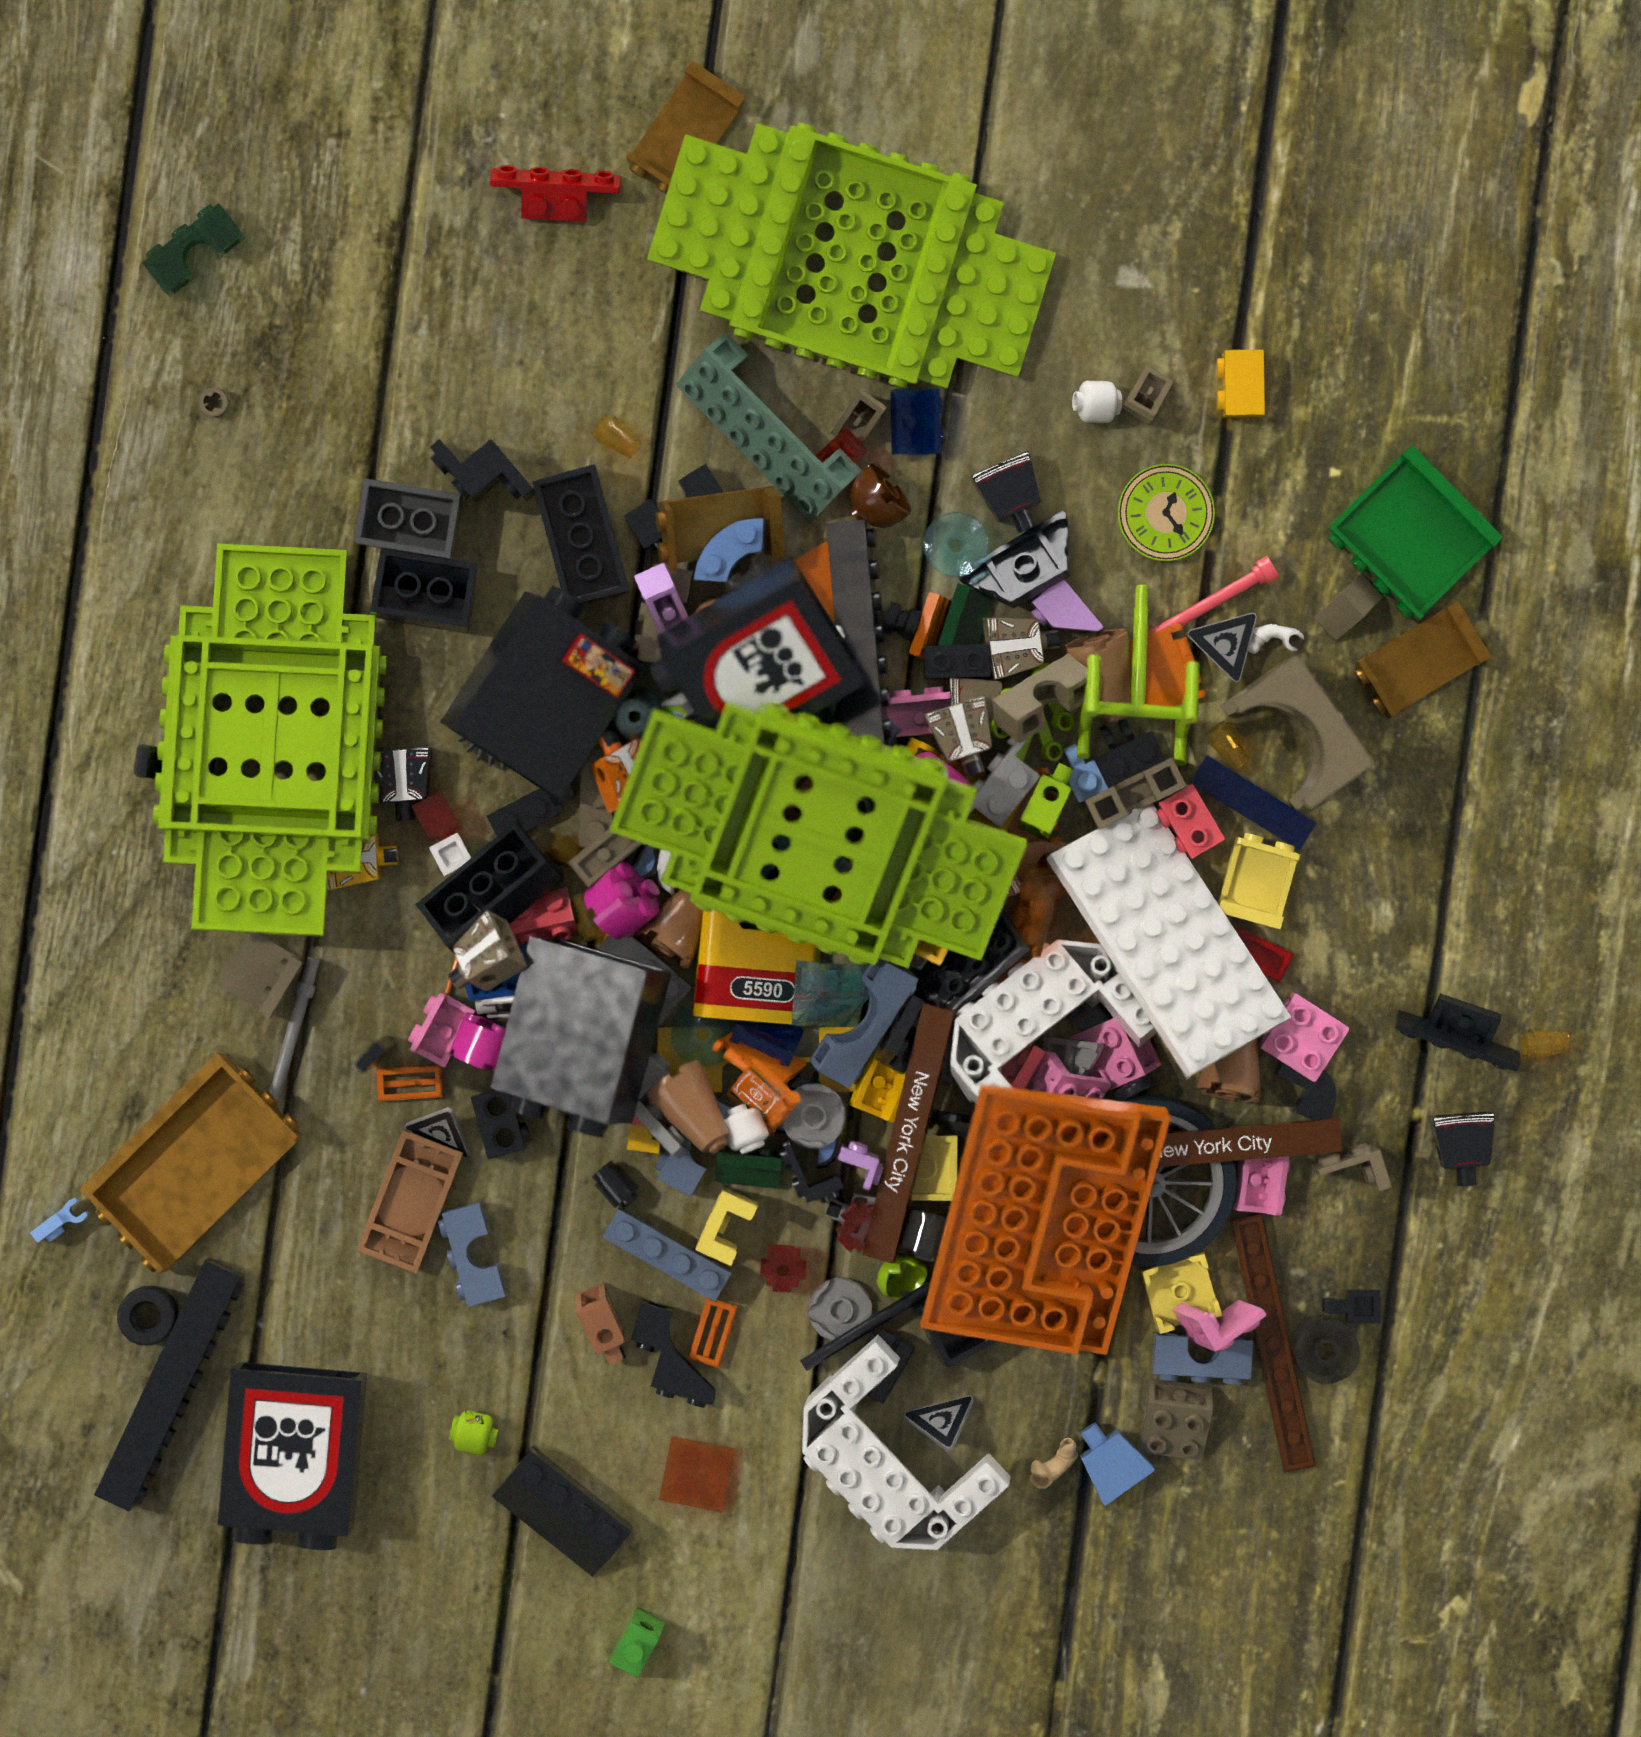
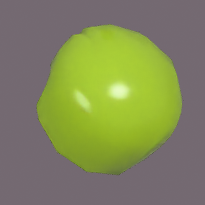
M900 1252L897 1254L896 1263L883 1262L880 1266L876 1280L877 1285L885 1297H894L899 1300L901 1292H912L924 1284L928 1270L926 1265L915 1256L907 1252Z

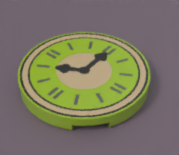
M1159 464L1142 470L1127 483L1119 499L1117 519L1124 539L1137 553L1157 561H1176L1194 553L1207 540L1214 523L1215 507L1210 490L1197 474L1182 466Z

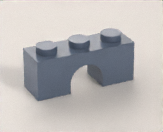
M716 1098L723 1119L729 1117L727 1111L733 1107ZM686 1138L682 1143L689 1151L680 1159L663 1152L655 1169L660 1171L657 1179L691 1197L707 1166L694 1159L690 1151L691 1141Z
M482 1201L443 1211V1219L438 1220L443 1239L449 1238L452 1250L447 1251V1256L451 1269H457L460 1281L455 1282L460 1301L466 1300L467 1307L505 1297L507 1291L499 1262L487 1266L479 1265L472 1260L469 1254L470 1242L490 1232Z
M1153 1332L1151 1371L1153 1374H1159L1160 1380L1178 1381V1376H1191V1381L1209 1383L1210 1377L1223 1378V1383L1242 1384L1243 1379L1251 1380L1253 1340L1250 1337H1236L1234 1343L1229 1348L1215 1352L1206 1360H1197L1189 1355L1188 1336L1185 1333L1165 1332L1160 1334L1159 1332Z

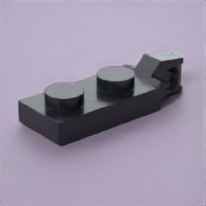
M571 784L561 799L539 788L486 817L496 836L515 821L527 832L558 816V813L565 810L562 802L576 796V793Z

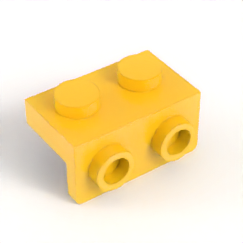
M879 1047L865 1063L863 1074L856 1084L849 1105L894 1123L906 1072L901 1075L875 1060L881 1049Z

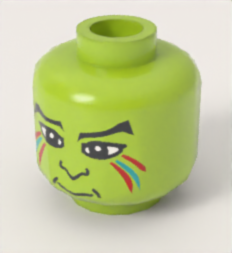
M465 1410L460 1416L455 1415L449 1440L453 1441L454 1448L457 1451L482 1456L488 1447L494 1448L499 1429L493 1428L494 1421L490 1415Z

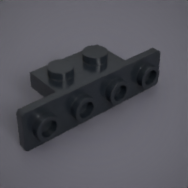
M1441 993L1429 1020L1402 1010L1397 1012L1395 1029L1406 1037H1418L1427 1040L1438 1048L1456 1050L1467 1058L1485 1060L1502 1070L1511 1069L1517 1071L1520 1066V1052L1518 1050L1492 1042L1501 1022V1014Z

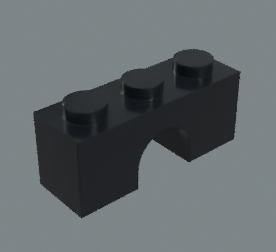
M706 464L678 481L686 497L723 493V490ZM651 499L624 515V518L644 550L652 548L655 552L658 550V544L663 543L662 532H658L655 514L660 511Z

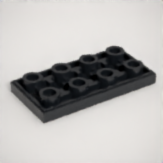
M1002 907L981 961L948 949L941 966L927 962L921 970L914 974L919 980L916 983V990L913 995L925 1001L924 1003L958 1012L964 1005L973 1002L987 987L1027 953L1030 947Z

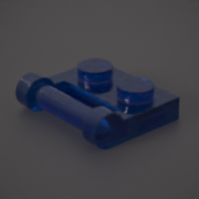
M738 1020L729 1041L736 1045L740 1042L779 1060L780 1065L788 1068L804 1030L792 1024Z

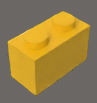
M1225 350L1222 353V358H1217L1216 361L1217 378H1222V391H1217V410H1223V418L1263 417L1265 415L1264 350Z

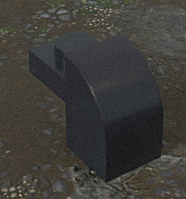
M1279 1062L1274 1074L1303 1087L1293 1112L1310 1120L1329 1119L1337 1097L1336 1087L1331 1076L1323 1070L1317 1081L1313 1082L1290 1066Z

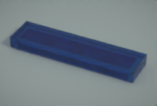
M1208 755L1205 756L1189 782L1289 845L1295 846V849L1300 851L1317 824Z

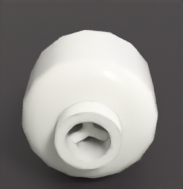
M1087 380L1081 384L1079 391L1073 393L1072 407L1074 411H1078L1080 419L1084 422L1110 423L1115 418V415H1119L1121 412L1122 394L1112 382Z
M742 1104L727 1111L729 1117L724 1119L729 1136L726 1139L732 1150H740L742 1155L765 1145L763 1140L768 1137L769 1133L759 1109H747L746 1104Z

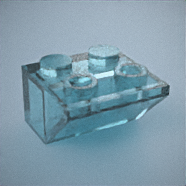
M796 960L792 1025L846 1027L869 998L867 987L861 980L869 965L851 962Z

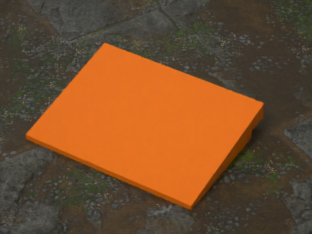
M981 1084L920 1327L1078 1355L1079 1350L1107 1355L1171 1118L1167 1108Z

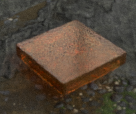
M672 1435L659 1500L722 1513L735 1448Z

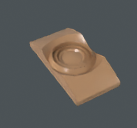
M403 1129L356 1251L417 1274L464 1152Z

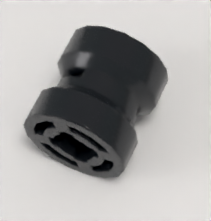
M891 601L883 624L885 633L891 635L898 631V634H901L903 639L912 641L922 611L914 608L903 611L901 604Z

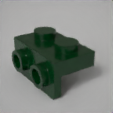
M726 1145L724 1150L721 1149L717 1152L715 1181L778 1188L782 1157L781 1155H776V1150L758 1148L757 1153L748 1152L741 1155L740 1150L734 1151L729 1145Z

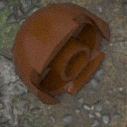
M875 462L865 467L854 478L850 486V499L853 503L850 510L857 520L864 519L873 527L887 528L899 523L910 515L911 506L898 484L894 487L887 480L891 477L888 472Z

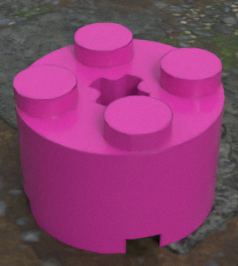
M622 861L612 867L602 878L585 891L584 902L587 910L591 907L597 915L593 920L602 931L615 939L621 940L623 937L629 939L657 916L659 903L656 896L659 895V889L652 880H645L628 862Z
M466 1012L449 1054L478 1068L494 1069V1073L506 1028L498 1025V1022Z

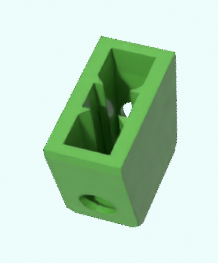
M636 1607L607 1662L638 1678L661 1636L665 1622ZM641 1624L649 1627L651 1630L644 1628Z

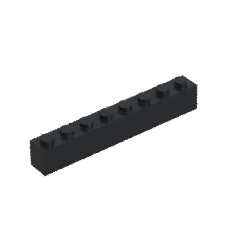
M864 519L826 524L835 625L843 628V633L846 634L844 640L857 659L865 682L863 686L841 698L843 726L848 728L853 735L859 737L870 735L879 739L882 745L889 747V739L893 738L892 720L887 719L886 707L891 705L889 688L884 687L883 675L888 674L886 655H881L880 643L885 642V630L883 623L878 621V611H882L883 606L880 591L876 592L875 579L880 578L878 560H873L872 548L877 547L875 528H870V525Z
M209 1257L204 1260L94 1496L129 1512L135 1504L141 1506L149 1490L144 1487L149 1475L152 1477L156 1475L161 1465L162 1459L158 1458L162 1446L169 1447L176 1433V1430L171 1427L176 1417L182 1419L190 1403L185 1397L190 1387L196 1389L204 1372L199 1370L204 1358L208 1360L211 1358L218 1342L213 1341L217 1329L223 1331L231 1316V1313L226 1310L231 1300L237 1302L245 1284L240 1282L243 1273Z

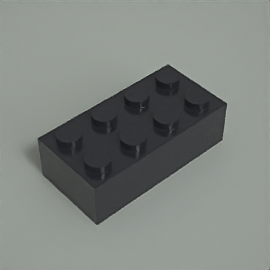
M593 464L533 480L532 483L561 590L582 604L630 592L596 465Z
M515 821L415 905L444 944L454 953V945L484 912L488 910L507 920L510 924L562 881L563 878L533 839Z

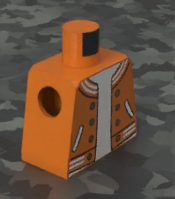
M613 729L602 734L597 741L605 756L591 763V770L608 813L617 810L641 741L636 738L621 745Z

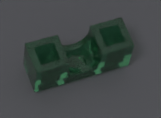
M219 203L215 206L209 204L197 213L198 219L190 226H187V224L181 225L171 234L172 240L164 246L161 244L154 246L145 254L147 259L142 264L169 297H172L196 278L189 270L186 262L187 254L192 247L198 244L210 245L222 258L246 239V236Z

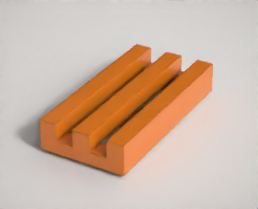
M928 593L909 650L910 654L924 659V648L926 646H937L952 600L936 593Z
M424 1065L377 1068L378 1101L444 1097L442 1066ZM435 1073V1078L384 1081L383 1075ZM435 1085L436 1091L384 1093V1088Z
M706 1298L688 1359L719 1368L738 1305ZM712 1305L717 1307L703 1355L701 1356L696 1353ZM723 1309L729 1311L715 1359H711L708 1357Z

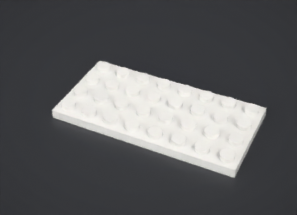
M1151 803L1140 809H1133L1132 813L1100 830L1096 829L1053 852L1046 860L1186 1077L1189 1078L1291 1018V1015L1185 852L1180 853L1177 849L1174 835L1168 827L1165 828L1156 814L1157 809Z

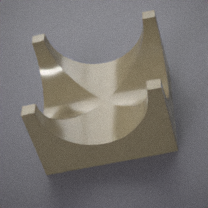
M1298 656L1283 660L1220 705L1227 716L1236 711L1241 713L1250 707L1272 708L1290 717L1301 729L1308 745L1309 767L1301 787L1288 799L1295 810H1298L1303 805H1306L1308 810L1312 809L1375 764Z

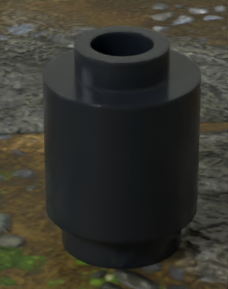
M612 1160L592 1176L596 1181L595 1186L614 1208L621 1205L625 1209L639 1197L635 1193L639 1186L620 1164L616 1166Z

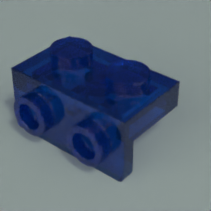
M940 389L890 390L892 455L927 456L939 454L943 444V432L940 425L943 402L940 397Z

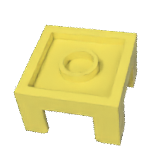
M940 1133V1135H926L911 1200L952 1201L957 1181L958 1136L956 1134Z
M723 1186L695 1250L731 1266L737 1254V1245L717 1236V1233L724 1234L731 1218V1216L726 1215L727 1211L747 1220H752L758 1208V1201Z
M1202 1250L1180 1262L1139 1268L1155 1325L1160 1334L1175 1330V1326L1181 1325L1172 1310L1181 1303L1192 1307L1197 1306L1204 1312H1211L1215 1318L1222 1316L1220 1305L1215 1297L1207 1270L1209 1269L1207 1260Z

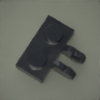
M1126 718L1118 720L1119 729L1127 740V743L1116 747L1110 729L1106 725L1099 727L1109 752L1093 760L1108 788L1166 760L1153 732L1150 731L1135 738Z

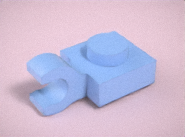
M1075 743L1063 749L1072 770H1074L1068 783L1078 803L1108 789L1095 761L1091 760L1085 763L1083 759L1077 757V745Z
M75 1197L69 1200L60 1211L31 1231L30 1234L37 1243L45 1238L50 1243L65 1232L62 1225L68 1221L73 1223L82 1222L90 1213L86 1211L80 1216L73 1214L72 1206L79 1201Z

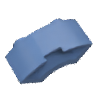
M755 518L739 521L716 534L700 555L694 580L730 582L732 570L740 559L751 553L764 552L766 519Z

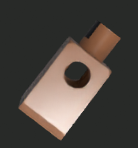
M605 1283L575 1294V1310L594 1353L599 1354L603 1352L610 1365L625 1359L626 1354L621 1345L625 1342L624 1329Z

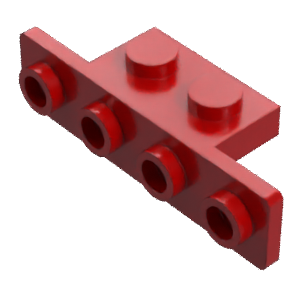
M502 165L498 168H492L490 175L491 187L522 188V219L586 222L587 192L618 194L621 184V176L614 175L610 171H598L593 174L581 173L577 169H566L562 172L549 171L544 167L522 170L514 166Z

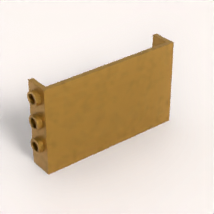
M216 1053L79 1189L98 1209L96 1215L108 1226L112 1224L120 1232L118 1238L124 1245L130 1249L135 1247L142 1255L140 1258L141 1262L151 1272L156 1270L158 1273L167 1272L303 1137V1134L298 1130L301 1127L298 1121L289 1113L284 1116L276 1107L279 1103L275 1097L267 1090L261 1092L253 1084L256 1078L245 1067L239 1069L224 1053Z

